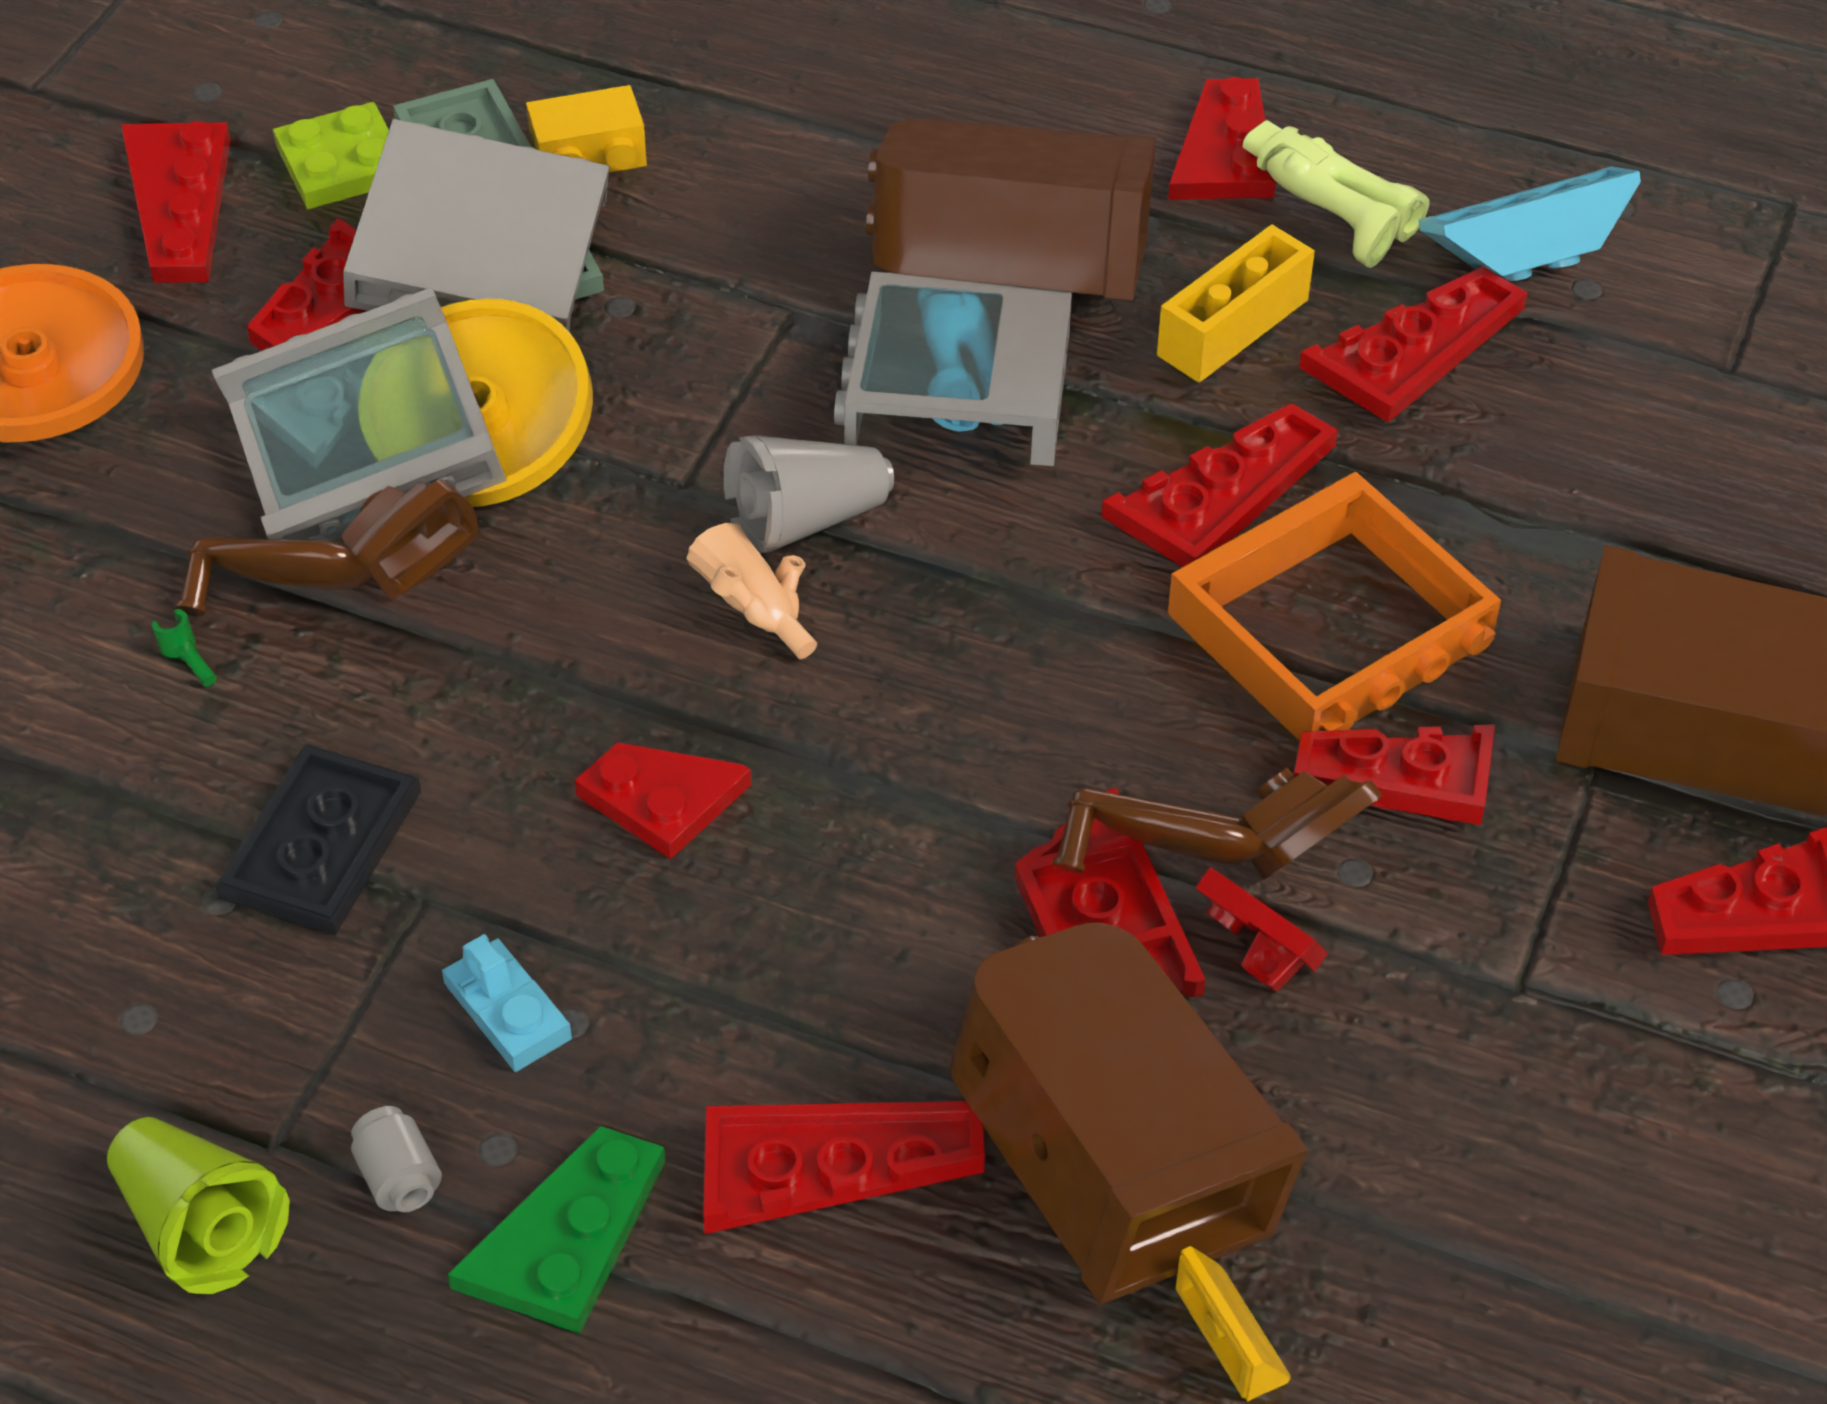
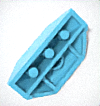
M1610 166L1436 216L1422 218L1418 220L1419 229L1474 269L1485 267L1507 281L1522 280L1532 276L1531 268L1545 264L1550 268L1571 266L1580 262V254L1600 249L1640 184V172Z

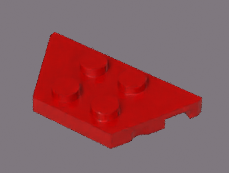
M1112 788L1105 791L1109 793L1119 794L1117 788ZM1094 818L1083 860L1085 865L1084 873H1071L1052 866L1053 859L1058 856L1066 823L1054 832L1053 838L1047 844L1036 846L1015 863L1014 879L1039 937L1085 923H1104L1119 927L1132 934L1142 943L1183 996L1198 997L1204 995L1206 979L1142 842L1122 835Z

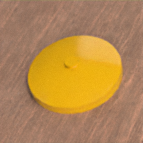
M475 299L441 307L507 480L468 495L465 498L473 507H482L513 499L536 488L553 476L568 461L579 446L587 430L593 406L592 381L587 364L579 345L570 332L552 316L530 305L504 299ZM422 338L378 355L366 376L360 398V422L364 438L377 464L457 434L463 429L462 419L433 342L429 338Z

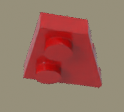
M617 742L575 779L576 796L669 859H672L751 786V769L743 764Z

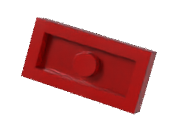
M1212 867L1208 869L1195 887L1211 903L1205 913L1214 921L1236 936L1243 926L1256 935L1241 966L1256 980L1273 991L1277 992L1303 965L1316 972L1327 957L1328 953L1314 938Z

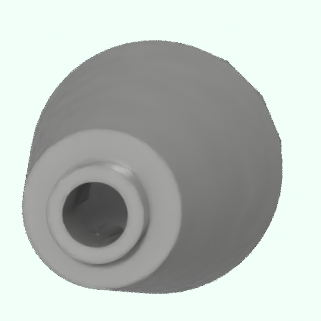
M747 435L746 437H739V442H732L729 445L724 462L725 500L736 498L740 517L730 518L731 523L740 524L744 533L759 553H770L883 505L887 499L888 492L892 491L894 486V472L890 461L883 457L878 449L867 446Z

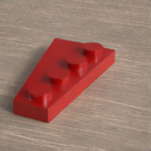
M195 121L191 123L121 124L153 283L209 282L231 139L228 123Z
M1481 267L1427 292L1426 301L1409 307L1401 304L1386 311L1384 320L1363 330L1359 325H1356L1339 333L1338 342L1322 349L1316 344L1301 351L1299 368L1389 423L1524 310L1528 292L1485 267Z
M1290 403L1234 432L1232 442L1220 448L1211 449L1207 446L1190 455L1189 464L1168 475L1161 470L1143 479L1141 489L1125 497L1118 492L1102 501L1101 517L1184 567L1233 540L1336 446L1338 430Z

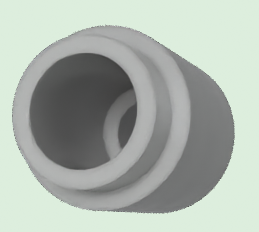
M394 1106L379 1107L363 1115L354 1124L351 1131L353 1139L351 1152L377 1205L387 1211L410 1212L424 1206L429 1202L434 1191L439 1186L442 1173L415 1120L408 1115H404L399 1108Z

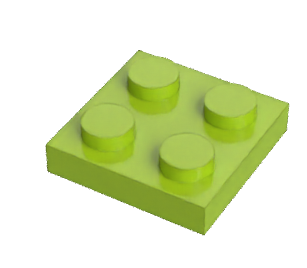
M375 102L350 106L341 111L311 119L298 120L292 124L273 129L275 145L307 210L369 193L389 132Z

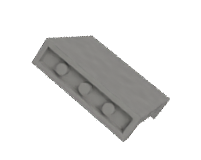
M393 119L343 271L344 306L369 311L393 302L403 295L417 293L432 287L440 307L475 299L516 301L547 313L570 332L571 313L600 207H605L609 166L594 163L587 159L571 158L539 151L532 147H521L484 139L477 135H466L438 129L422 123H411Z

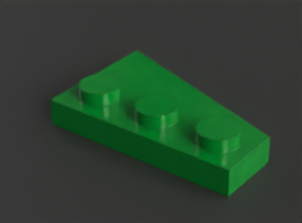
M600 1126L447 1274L450 1289L580 1334L666 1162L664 1147Z

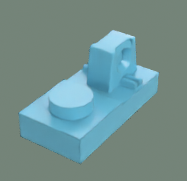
M485 934L463 946L462 959L442 970L446 987L514 1072L521 1070L572 1039L570 1023L538 984L531 979L499 938L489 942Z

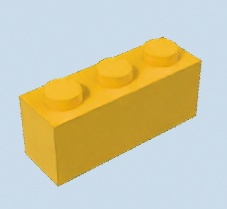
M1273 224L1268 226L1161 305L1157 356L1198 383L1203 381L1308 301L1315 250Z

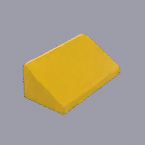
M1192 1246L1181 1250L1175 1289L1241 1397L1245 1398L1248 1402L1287 1384L1291 1378L1288 1370L1225 1270L1217 1262Z

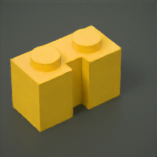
M631 85L526 102L532 148L608 165L609 173L647 166L644 123Z

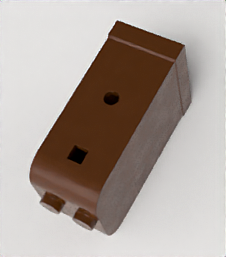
M912 119L897 122L889 127L880 148L871 149L869 157L868 181L875 182L874 201H869L866 215V234L873 235L872 262L885 271L897 274L1103 295L1105 298L1133 301L1147 243L1156 137L1137 135L1123 137L932 119Z
M1604 545L1583 625L1555 761L1584 768L1595 766L1809 813L1827 815V598L1639 556L1632 550Z
M1085 923L1044 937H1027L1018 942L1014 947L993 953L978 966L951 1059L950 1071L952 1079L1081 1270V1279L1099 1305L1177 1275L1181 1250L1189 1246L1215 1260L1273 1237L1307 1155L1308 1148L1289 1123H1283L1136 937L1113 925Z

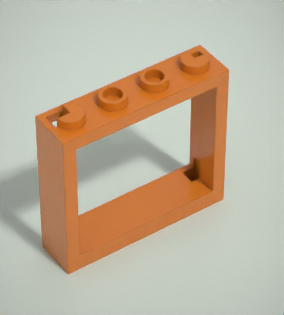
M1355 471L1173 572L1171 575L1168 615L1300 741L1302 732L1349 730L1356 721L1377 709L1385 710L1391 707L1403 693L1420 683L1433 682L1450 665L1467 655H1477L1483 652L1495 638V627L1501 599ZM1352 533L1447 620L1322 694L1315 696L1222 606Z

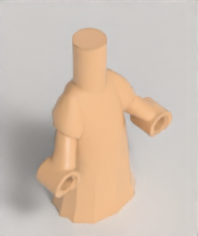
M723 523L711 527L695 539L694 543L689 547L686 559L689 565L711 584V588L715 593L721 595L734 609L742 612L749 623L767 632L776 633L799 659H804L814 652L817 642L796 620L799 613V599L796 589L799 577L806 566L803 559L794 555L783 557L774 575L768 563L757 551L738 523Z

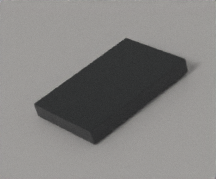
M304 744L215 886L219 899L336 936L420 795L419 778Z

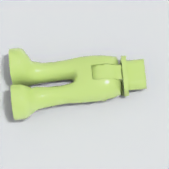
M1269 120L1261 123L1245 137L1242 147L1257 157L1258 168L1268 171L1271 177L1290 193L1327 209L1351 225L1354 229L1353 255L1357 261L1366 267L1372 268L1383 259L1390 249L1394 238L1403 243L1414 235L1419 228L1418 220L1425 218L1430 200L1425 194L1412 186L1389 182L1357 166L1336 153L1332 146L1326 143L1323 138H1311L1307 135L1298 134L1299 129L1292 126L1281 129Z

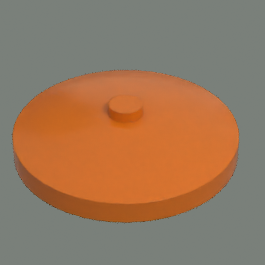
M25 264L0 268V442H28L56 437L79 429L106 414L129 392L140 373L143 363L144 343L135 309L128 298L105 279L73 267L53 264Z

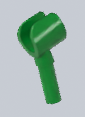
M180 609L173 611L177 626L170 629H163L158 626L155 620L152 621V628L162 655L169 658L180 657L182 661L187 663L204 686L208 687L216 682V675L198 654V650L195 647L196 640L186 612Z

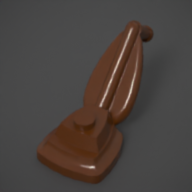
M437 480L430 485L419 482L407 493L388 485L384 490L372 494L362 505L360 513L341 534L344 541L198 539L187 553L190 558L181 597L176 602L175 609L183 610L190 616L205 615L206 607L204 604L214 562L225 569L249 578L302 588L324 590L352 589L365 585L371 577L389 599H396L434 575L477 537V516L473 506L453 485L444 480Z
M1288 767L1256 789L1263 800L1240 817L1081 788L1076 790L1072 799L1067 803L1070 809L1058 856L1053 859L1052 866L1071 873H1084L1085 865L1083 860L1095 818L1122 835L1174 853L1223 864H1242L1251 860L1265 880L1383 795L1372 780L1356 782L1343 775L1327 786L1305 771L1294 777Z

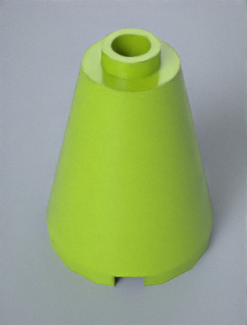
M144 1117L129 1123L119 1131L109 1147L107 1154L108 1168L166 1276L187 1292L214 1294L234 1287L249 1277L242 1269L251 1263L259 1253L268 1259L277 1248L288 1223L290 1199L286 1189L279 1184L275 1174L264 1165L154 1117Z

